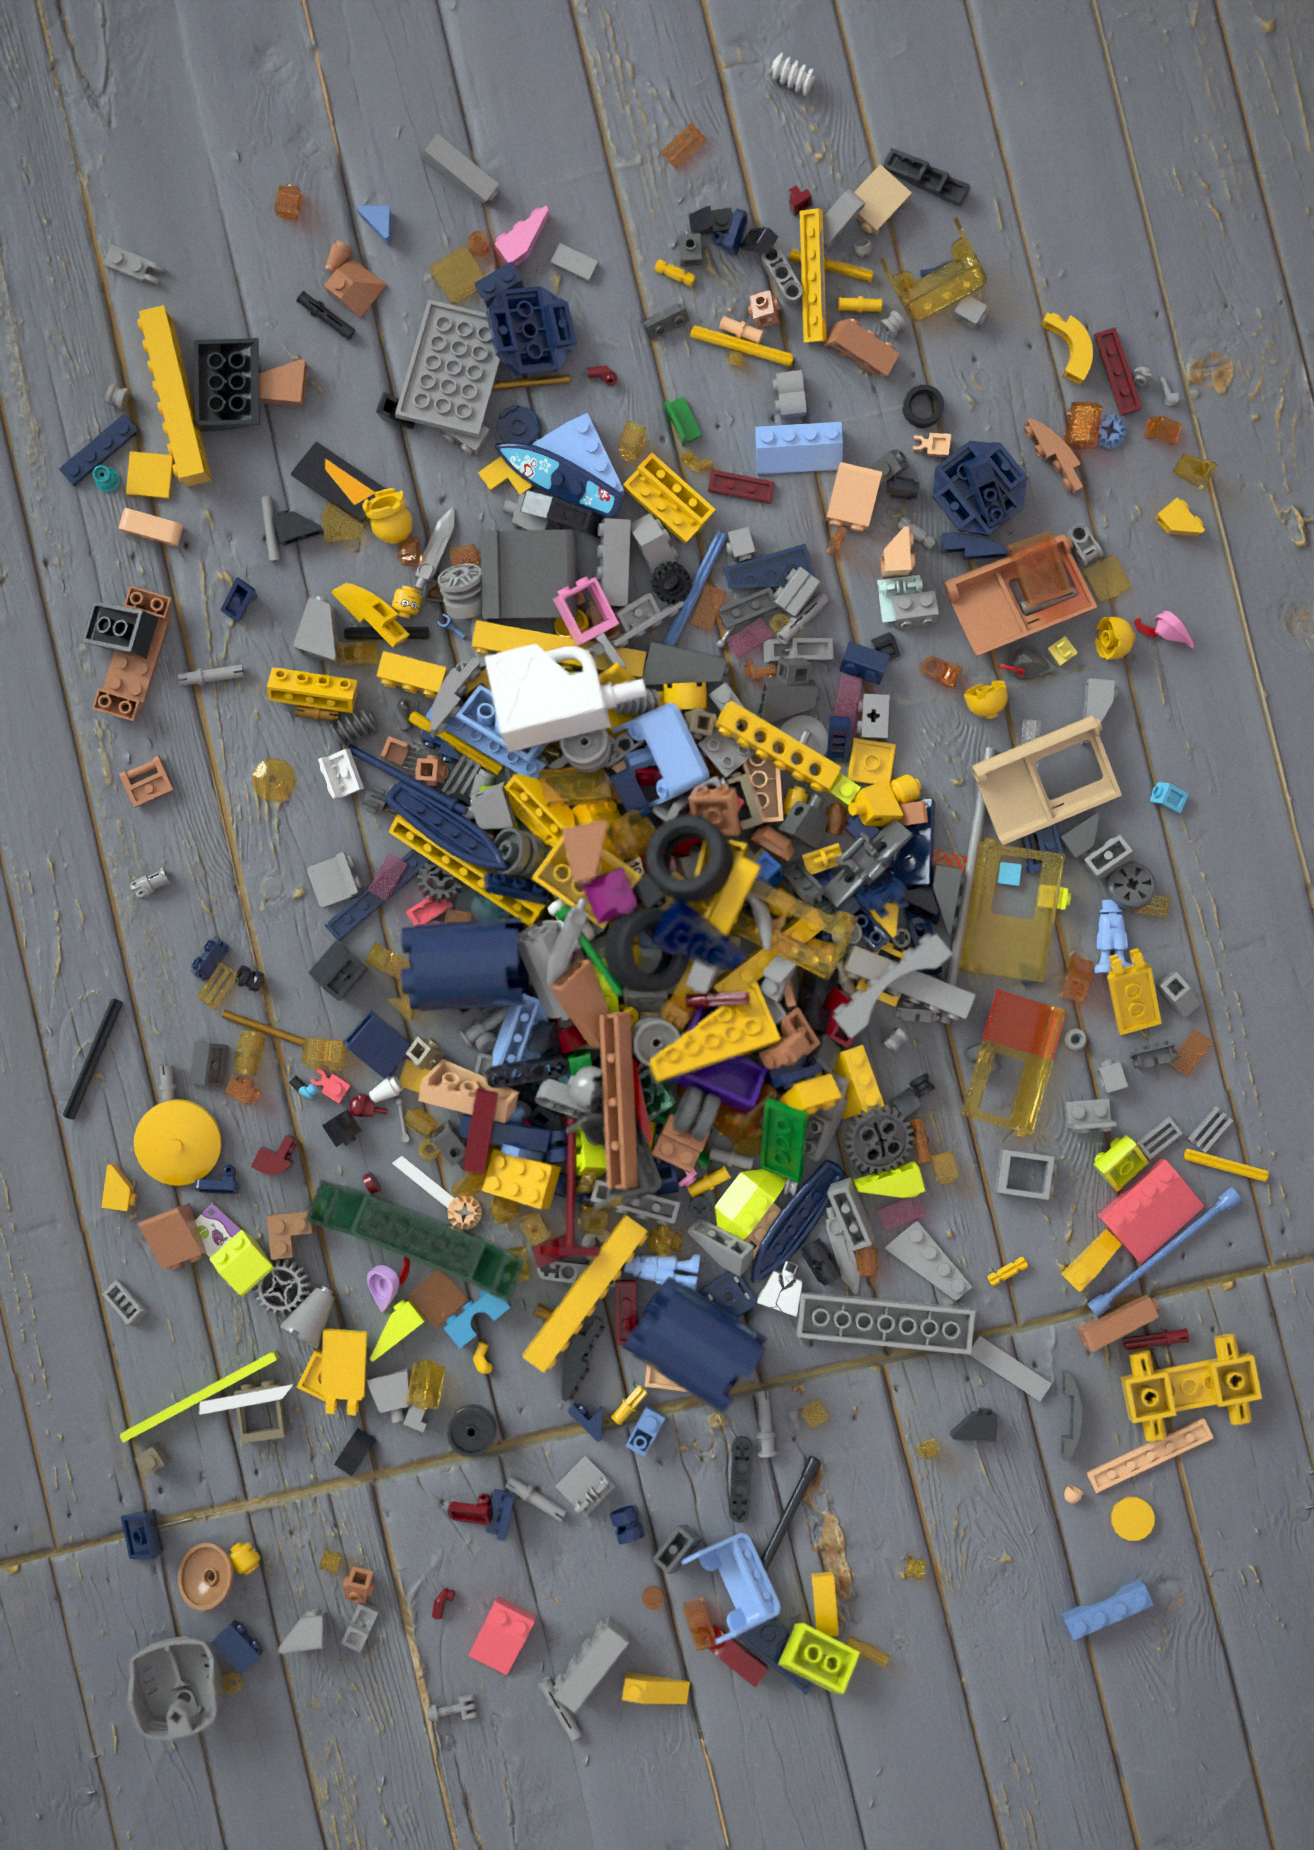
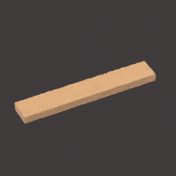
M1202 1417L1166 1434L1167 1437L1165 1439L1151 1441L1086 1472L1095 1493L1101 1492L1213 1439L1214 1437L1205 1418Z

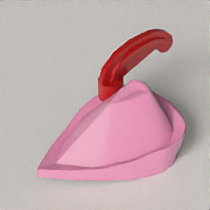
M1163 611L1154 618L1157 622L1155 628L1141 624L1140 618H1136L1134 621L1136 629L1145 636L1157 637L1159 635L1166 640L1184 642L1192 649L1195 647L1183 623L1169 611Z

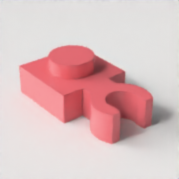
M317 1069V1072L322 1075V1079L316 1081L312 1078L310 1081L314 1085L324 1086L321 1092L337 1103H341L351 1084L335 1074L328 1078L324 1070Z

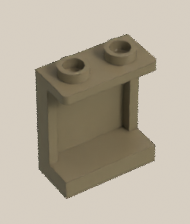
M741 772L729 775L728 780H726L728 787L738 785L742 797L746 799L745 807L749 819L739 822L741 833L762 826L761 815L747 774L742 775Z

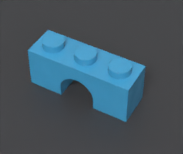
M496 1285L492 1288L487 1286L479 1293L481 1297L474 1302L471 1299L462 1307L464 1309L459 1315L454 1313L446 1320L447 1325L444 1327V1330L459 1348H462L478 1334V1331L472 1324L473 1315L484 1312L495 1321L511 1308L512 1304Z

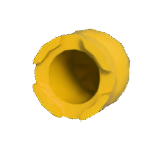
M395 488L384 489L374 493L375 498L370 501L367 499L364 501V512L367 517L371 518L372 532L378 540L387 544H398L406 540L412 531L413 520L410 511L405 507L406 499L402 490L396 492Z

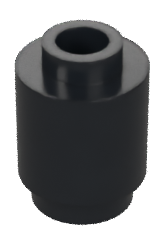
M894 476L893 480L888 481L887 492L890 493V497L905 500L917 498L919 482L914 481V479Z

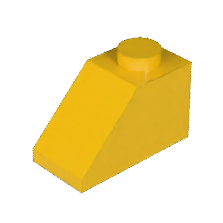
M114 1163L107 1164L101 1208L129 1211L136 1204L137 1194L134 1193V1186L118 1165Z

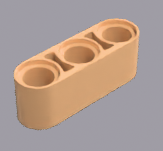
M124 508L118 529L157 542L178 546L184 525Z

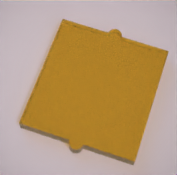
M1115 554L1102 561L1097 560L1096 564L1083 570L1099 604L1112 597L1117 598L1118 594L1131 588Z

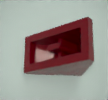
M575 1024L558 1031L562 1054L587 1044Z

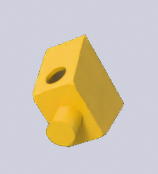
M888 780L860 790L848 807L849 813L853 816L859 815L865 826L889 825L894 819L898 821L903 816Z

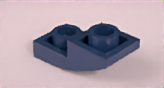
M422 731L421 742H424L423 745L431 749L439 747L438 756L442 757L441 761L449 764L459 762L460 755L450 744L438 736H435V738L431 737L428 731Z

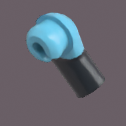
M297 1075L289 1082L299 1094L307 1099L314 1098L315 1094L318 1093V1088L314 1084L307 1086Z

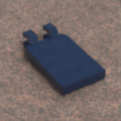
M887 869L869 886L865 883L853 895L867 911L875 909L881 919L889 915L888 911L884 908L886 903L894 900L901 909L909 905L907 900L904 899L905 892H907L904 884ZM856 877L848 880L847 883L853 882Z

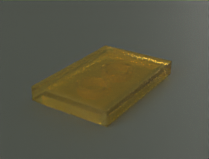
M573 767L539 770L538 776L547 807L611 802L612 796L603 768L588 773L577 771Z

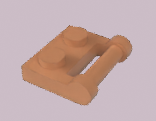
M159 755L153 757L152 761L130 771L124 770L119 773L134 808L174 791ZM155 768L158 771L157 774L137 783H131L130 779Z

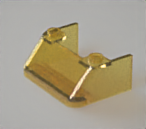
M957 217L953 220L961 238L956 240L951 246V254L954 260L916 281L913 274L909 271H901L893 275L885 259L880 260L887 278L912 321L921 322L981 289L987 282V275Z

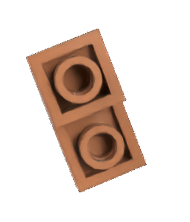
M926 801L899 805L903 816L898 822L903 826L928 822Z

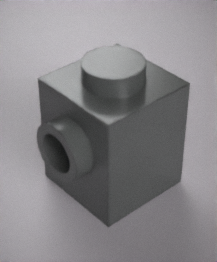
M687 231L683 235H679L680 267L702 265L700 233L696 234L694 231Z

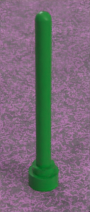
M567 904L555 912L554 915L559 922L562 921L564 924L571 907ZM581 931L578 942L615 995L621 996L623 994L622 988L612 977L600 956Z

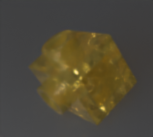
M658 1225L657 1229H649L648 1251L657 1252V1256L660 1257L681 1253L682 1231L671 1229V1225Z

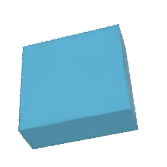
M999 862L997 884L1019 886L1022 865Z

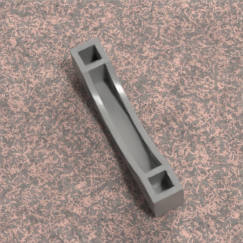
M928 933L918 941L920 943L919 946L914 950L912 947L906 950L901 955L903 957L902 960L898 963L893 961L885 968V974L881 977L876 975L868 982V988L864 991L859 989L851 996V1002L847 1005L842 1003L834 1010L836 1014L832 1018L849 1038H852L868 1025L875 1001L891 982L914 970L937 968L953 955L937 934L930 936Z

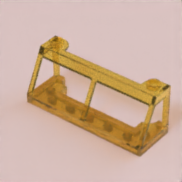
M755 879L749 892L784 909L777 928H772V942L769 951L828 980L846 952L858 918L846 912H838L831 917ZM743 904L730 931L764 948L756 920L744 914L746 905ZM790 912L840 937L841 941L833 946L823 944L820 951L780 931Z

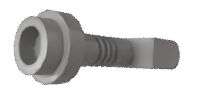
M474 1694L459 1696L460 1704L436 1708V1704L431 1705V1707L427 1708L429 1721L434 1720V1722H438V1717L453 1713H461L462 1720L477 1717L476 1711L468 1712V1710L476 1708L475 1703L466 1704V1701L474 1700Z

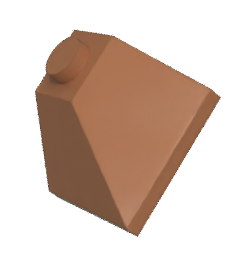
M354 259L339 267L324 285L326 292L360 319L387 286Z

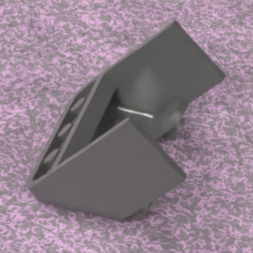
M604 1113L585 1116L566 1129L567 1134L584 1131L588 1142L596 1146L603 1145L606 1153ZM636 1120L638 1188L608 1189V1198L594 1206L595 1211L621 1206L651 1194L661 1187V1178L648 1143H640Z

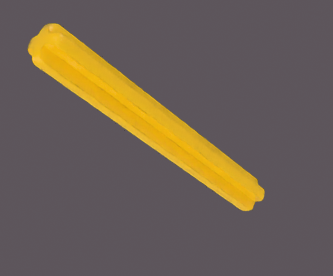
M693 326L690 333L691 338L786 366H791L794 358L793 354L699 326Z
M413 711L409 717V722L422 730L431 732V721L418 712ZM447 730L442 734L438 733L436 735L450 744L456 751L466 755L493 774L499 775L502 771L503 765Z

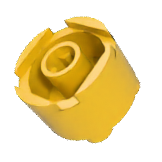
M697 682L672 684V688H668V684H663L664 705L668 703L675 704L681 714L682 709L693 711V708H707L706 682H702V687H698Z

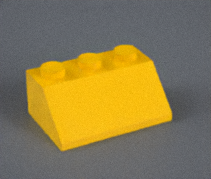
M863 1044L840 1051L832 1072L850 1080L845 1094V1098L849 1100L842 1120L854 1115H860L861 1109L867 1113L868 1106H871L873 1110L876 1109L877 1104L881 1107L885 1106Z

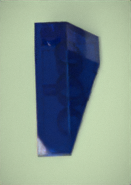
M677 899L663 913L651 940L654 945L669 954L676 955V953L687 955L688 959L695 960L698 958L708 961L711 965L729 970H734L748 957L746 952L696 909L680 899Z

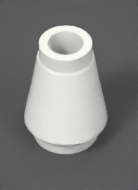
M395 1075L392 1077L388 1076L369 1094L373 1102L377 1103L399 1095L403 1087Z

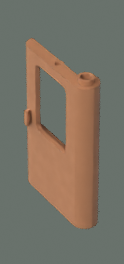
M1064 534L1058 535L943 582L947 597L976 656L1097 608L1071 554L1073 544L1069 536L1065 537ZM1063 562L1078 591V596L1032 615L1024 616L1009 586V582L1055 563Z

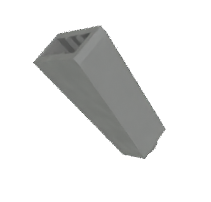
M438 133L419 157L482 204L487 200L491 202L498 193L496 187L499 183Z

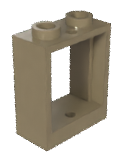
M266 1380L257 1386H253V1383L240 1384V1388L234 1391V1395L281 1387V1382L274 1383V1380ZM283 1399L275 1400L279 1425L277 1427L249 1430L246 1406L236 1408L241 1443L284 1438L287 1435Z

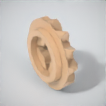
M460 1195L450 1202L447 1210L448 1219L456 1228L462 1230L471 1229L481 1219V1205L472 1196ZM466 1203L467 1210L474 1214L467 1215L463 1222L462 1214L455 1212V1210H462Z

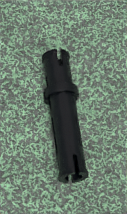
M305 291L300 293L296 300L297 303L309 310L314 318L318 317L346 338V340L352 338L356 329L324 307L323 302L316 301Z

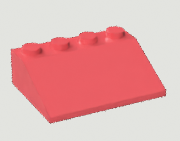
M1160 1158L1101 1211L1097 1217L1132 1256L1142 1264L1205 1206L1165 1159Z

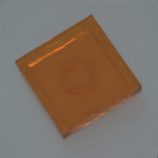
M441 1267L407 1296L435 1329L468 1300Z

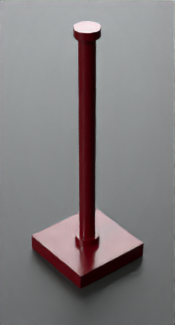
M565 1119L567 1128L575 1124L578 1119ZM576 1132L567 1134L566 1242H564V1246H541V1255L599 1256V1247L577 1246V1242H575Z

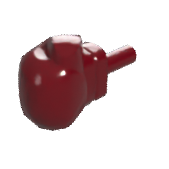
M362 1093L358 1097L352 1098L350 1103V1113L355 1117H372L373 1112L387 1114V1109L374 1107L375 1102L370 1101V1097Z

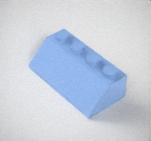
M828 422L755 427L757 475L838 470L840 462L843 463L842 423Z
M479 685L458 711L456 718L507 748L500 734L492 691ZM548 743L512 752L529 762L539 757Z

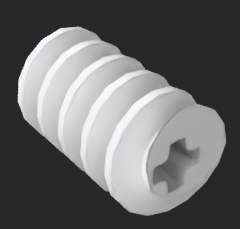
M781 52L775 58L767 77L773 73L772 79L776 81L780 77V84L782 85L788 81V88H792L796 84L795 91L800 92L803 89V96H806L815 80L813 68L805 72V64L799 69L798 60L791 65V57L788 56L784 61L782 60L783 53Z

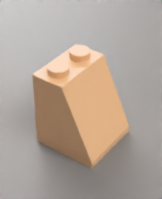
M840 462L826 521L835 527H842V525L850 526V529L856 532L868 530L882 472Z

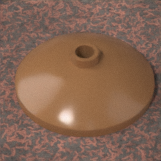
M201 1543L191 1548L185 1554L178 1570V1587L183 1600L190 1607L196 1610H211L218 1607L227 1598L232 1587L234 1574L233 1565L228 1553L217 1544Z

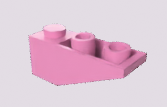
M544 206L542 209L540 207L535 209L530 214L531 217L525 221L517 222L513 226L512 231L508 234L503 233L496 239L494 243L495 249L506 264L512 262L514 267H516L528 258L549 217L547 206Z

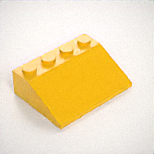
M562 835L534 873L532 879L570 906L576 908L580 898L587 901L588 898L582 884L579 885L578 881L573 882ZM601 847L594 878L622 867L632 889L642 875ZM588 901L584 910L588 913L586 917L604 929L609 921L598 924Z

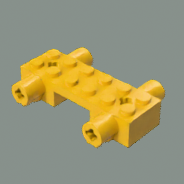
M1224 1334L1214 1337L1218 1358L1157 1370L1153 1369L1150 1350L1129 1353L1132 1374L1120 1376L1128 1419L1133 1424L1142 1422L1146 1441L1162 1440L1167 1437L1163 1418L1175 1416L1178 1411L1214 1404L1219 1407H1228L1232 1425H1240L1252 1421L1248 1401L1262 1399L1254 1356L1248 1352L1239 1354L1235 1334ZM1235 1375L1237 1379H1234V1383H1231L1230 1379ZM1147 1392L1152 1394L1149 1396V1400L1144 1398Z

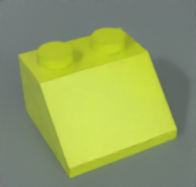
M243 1230L239 1231L209 1258L218 1273L240 1296L246 1294L274 1269V1266L256 1239Z

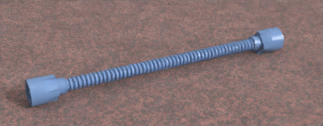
M1232 1187L1227 1189L1218 1197L1219 1201L1213 1209L1211 1208L1198 1221L1189 1226L1187 1230L1185 1229L1181 1235H1178L1170 1244L1168 1243L1166 1247H1163L1153 1258L1151 1257L1146 1263L1142 1264L1138 1270L1131 1273L1121 1284L1114 1287L1110 1293L1106 1292L1103 1296L1100 1293L1087 1304L1091 1311L1099 1318L1111 1308L1110 1303L1113 1302L1118 1294H1121L1129 1285L1131 1286L1133 1282H1136L1135 1280L1142 1277L1146 1271L1148 1272L1153 1266L1157 1265L1161 1259H1164L1178 1245H1181L1193 1233H1196L1195 1231L1202 1228L1206 1222L1208 1223L1219 1212H1223L1226 1209L1229 1211L1240 1203L1242 1199Z

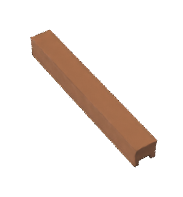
M612 1012L611 1014L600 1015L607 1188H638L630 1012Z

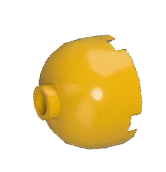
M1103 617L1099 620L1096 626V630H1099V638L1095 637L1096 650L1099 656L1107 658L1106 660H1113L1127 655L1135 642V633L1129 622L1121 617Z
M991 681L992 685L984 686V683L966 690L964 698L968 709L977 716H985L986 719L997 717L998 712L1004 709L1008 701L1007 688L1004 681Z

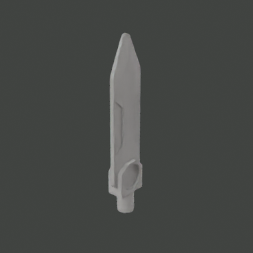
M451 508L435 526L415 574L418 579L415 588L418 590H423L426 581L431 583L455 529L454 508Z
M580 898L576 908L571 907L547 962V985H552L565 972L588 914L584 911L588 903L585 899Z
M829 1206L826 1208L828 1218L825 1219L826 1229L836 1262L841 1268V1278L851 1291L857 1294L859 1291L860 1272L854 1252L851 1251L833 1206Z

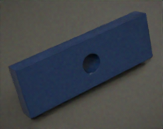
M486 872L484 876L485 891L488 893L547 905L549 901L548 889L538 882L526 881L519 877L504 876L500 873Z

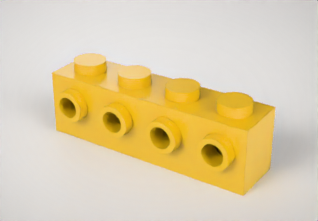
M272 667L267 684L268 701L353 713L358 694L357 680Z

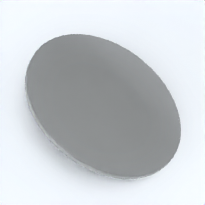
M798 715L788 719L781 726L780 730L822 756L825 755L828 734L823 724L816 718L808 715ZM793 754L791 760L797 765L798 757Z

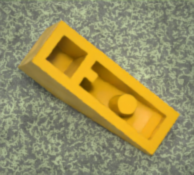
M1105 1229L1061 1275L1075 1290L1081 1292L1096 1277L1122 1244Z
M626 1672L622 1700L643 1704H687L690 1681Z

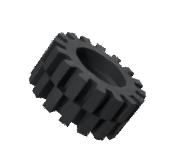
M671 561L667 562V566L664 563L660 564L662 567L660 570L656 567L654 570L657 573H652L651 577L654 580H650V584L657 597L662 602H667L668 604H672V600L674 603H678V598L684 600L685 597L683 595H688L690 593L688 589L692 588L690 584L692 579L685 568L677 562L672 564ZM678 577V582L674 587L670 589L664 588V583L668 578Z

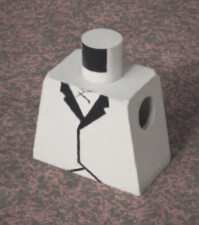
M786 1261L782 1272L773 1271L758 1295L757 1303L797 1316L802 1288V1280L794 1277L798 1265Z

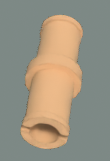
M723 316L719 329L733 333L737 338L741 339L743 337L758 344L764 333L763 330L746 325L747 323L744 321L738 322L726 316Z

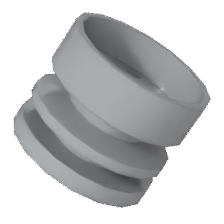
M469 563L458 564L447 568L438 576V585L443 596L446 613L450 617L466 619L482 613L481 568L478 565Z

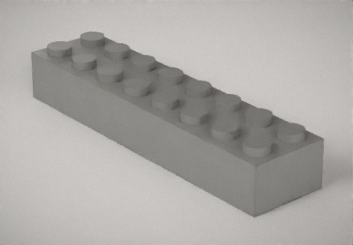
M801 1291L796 1336L799 1338L971 1355L975 1310L969 1307Z

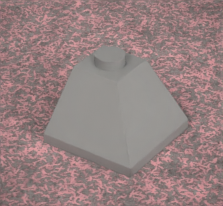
M319 1609L307 1610L283 1640L278 1649L279 1653L323 1648L328 1639L326 1612H319Z

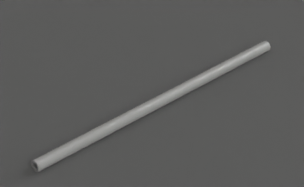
M986 747L984 760L994 757L996 749ZM979 790L964 872L965 881L961 890V903L958 908L957 926L951 949L953 955L950 956L946 983L955 987L957 985L986 813V806ZM941 1010L940 1023L950 1024L951 1018L947 1017L948 1012Z

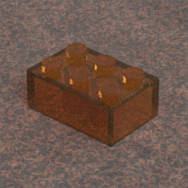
M1052 530L1006 546L1026 608L1072 593Z

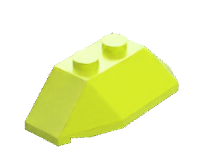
M764 1169L740 1172L714 1206L717 1227L744 1241L784 1188L787 1179Z

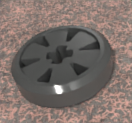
M1131 862L1112 871L1108 879L1107 890L1111 899L1120 907L1131 910L1140 909L1152 900L1156 891V881L1149 869L1141 864ZM1129 882H1131L1132 885H1136L1134 890H1132L1131 887H1127Z

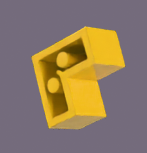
M830 1073L794 1084L778 1101L807 1112V1120H809V1115L816 1113L818 1109L829 1110L835 1107V1103L841 1098V1094Z

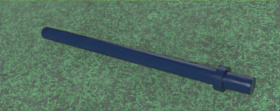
M352 744L348 745L347 749L350 748L352 755L448 806L450 811H457L462 815L467 814L469 808L460 804L458 799H451Z

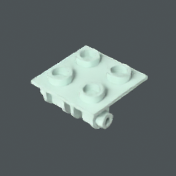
M920 575L877 580L882 623L895 621L892 596L922 592L921 588H923Z

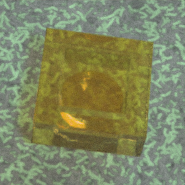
M819 1399L800 1409L811 1429L830 1419Z

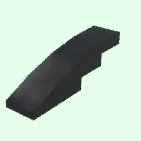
M891 148L882 165L888 172L960 207L971 188L970 184L950 177L948 172L930 166L928 161Z

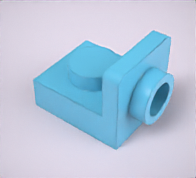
M1157 782L1152 790L1150 802L1160 804L1175 813H1181L1189 794L1170 783Z

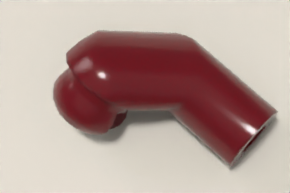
M608 366L587 368L589 378L600 377L609 386L616 384L617 375Z
M444 1588L435 1599L432 1611L434 1619H442L446 1600L450 1602L454 1600V1590Z

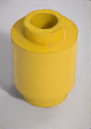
M795 785L793 789L788 788L782 805L784 808L783 814L788 815L795 802H807L809 795L805 793L806 789Z

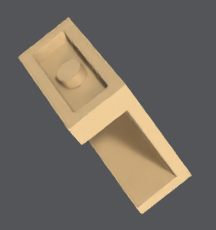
M880 164L855 191L866 204L854 220L856 219L861 223V228L866 233H872L876 237L880 227L901 205H905L910 200L912 192Z

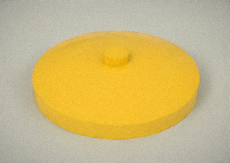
M182 1099L164 1101L152 1107L138 1123L134 1135L135 1154L144 1171L155 1180L174 1186L192 1184L195 1180L205 1177L218 1161L222 1148L221 1132L215 1118L199 1104Z

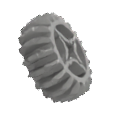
M289 1258L284 1260V1264H282L281 1259H276V1265L270 1260L274 1269L256 1284L258 1287L252 1289L253 1293H259V1295L254 1297V1301L262 1300L258 1307L262 1308L266 1305L265 1313L267 1314L271 1309H274L273 1316L275 1317L278 1315L279 1310L282 1317L287 1315V1310L291 1314L295 1310L294 1307L297 1308L300 1305L299 1302L302 1303L306 1299L303 1295L310 1294L309 1290L304 1289V1287L311 1285L310 1282H304V1279L308 1278L309 1275L304 1274L302 1276L300 1274L304 1270L303 1266L298 1270L295 1269L298 1263L296 1261L289 1266ZM278 1270L287 1271L294 1276V1278L285 1279L283 1278L281 1273L279 1274ZM271 1273L273 1276V1286L265 1291V1281ZM278 1282H279L281 1285H283V1284L286 1285V1284L290 1283V1284H289L288 1286H286V1288L284 1289L285 1292H283L282 1290H276V1291H272V1290H274V1289L277 1288V1286L279 1285ZM298 1284L297 1296L291 1302L290 1288ZM277 1295L285 1304H277L270 1300L269 1297Z

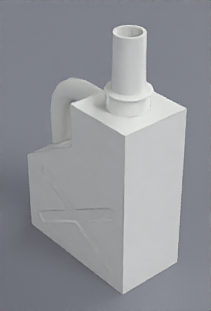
M533 644L485 657L500 734L509 752L611 727L607 709L617 708L616 704L647 696L643 679L614 686L611 683L601 686L592 655L585 649L576 646L562 647L544 652L538 645ZM569 659L577 660L582 664L584 672L569 675L557 662Z

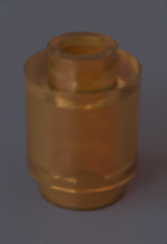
M475 231L469 235L467 242L470 253L476 258L486 257L490 252L488 236L482 231Z
M831 803V807H826L825 815L828 816L829 820L825 833L842 835L843 829L846 826L848 810L843 808L844 804Z
M872 1244L857 1249V1271L860 1272V1276L877 1275V1269H879L877 1248H873Z

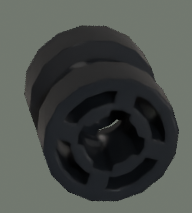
M242 965L236 974L235 985L240 987L246 986L250 991L257 992L262 985L264 973L258 970L252 971L250 967Z

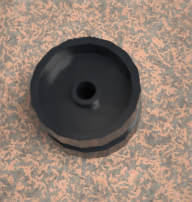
M471 1404L463 1406L455 1412L448 1425L447 1437L449 1444L455 1452L462 1456L475 1457L482 1455L490 1448L495 1439L497 1430L495 1417L488 1409L481 1405ZM469 1428L475 1429V1431H476L475 1434H474L472 1431H471V1432H468V1429H469Z

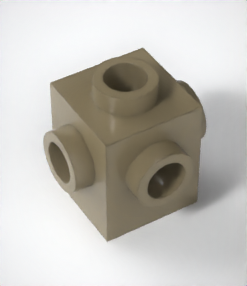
M693 708V711L685 712L683 718L694 740H702V737L712 736L715 714L707 713L706 709Z
M419 1036L406 1052L413 1060V1064L421 1070L424 1068L432 1070L441 1062L445 1055L439 1048L441 1045L432 1038L427 1040Z

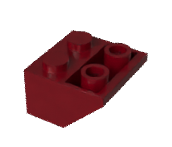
M835 986V990L830 991L822 1006L825 1010L831 1011L827 1032L824 1033L829 1038L849 1048L856 1035L849 1038L832 1016L836 1014L834 1010L842 1003L847 1005L852 1001V995Z

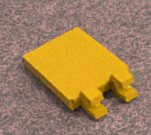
M1138 948L1129 950L1133 965L1123 968L1122 961L1118 958L1117 954L1109 956L1112 971L1108 972L1107 979L1120 1036L1162 1024L1152 969L1147 962H1144L1143 955L1139 952Z
M323 1330L321 1395H323V1398H327L326 1414H335L338 1407V1399L348 1400L347 1415L356 1416L359 1411V1400H362V1397L366 1395L368 1331Z

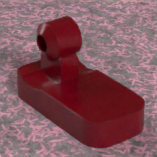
M487 1493L479 1495L477 1505L450 1502L447 1509L449 1518L454 1521L490 1525L493 1517L489 1508L491 1500Z

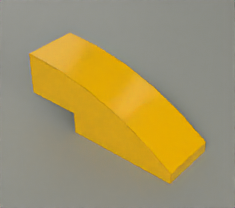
M833 1572L811 1573L816 1630L829 1637L838 1636Z

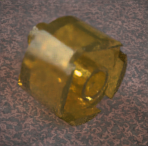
M631 810L612 822L609 828L605 830L607 838L615 849V855L620 860L633 861L647 852L651 837L656 833L651 821L647 817H641L639 815L641 812L638 810Z

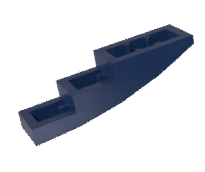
M461 1115L459 1137L468 1138L472 1115ZM511 1120L506 1123L494 1121L490 1143L497 1145L507 1144L522 1149L547 1152L551 1130Z

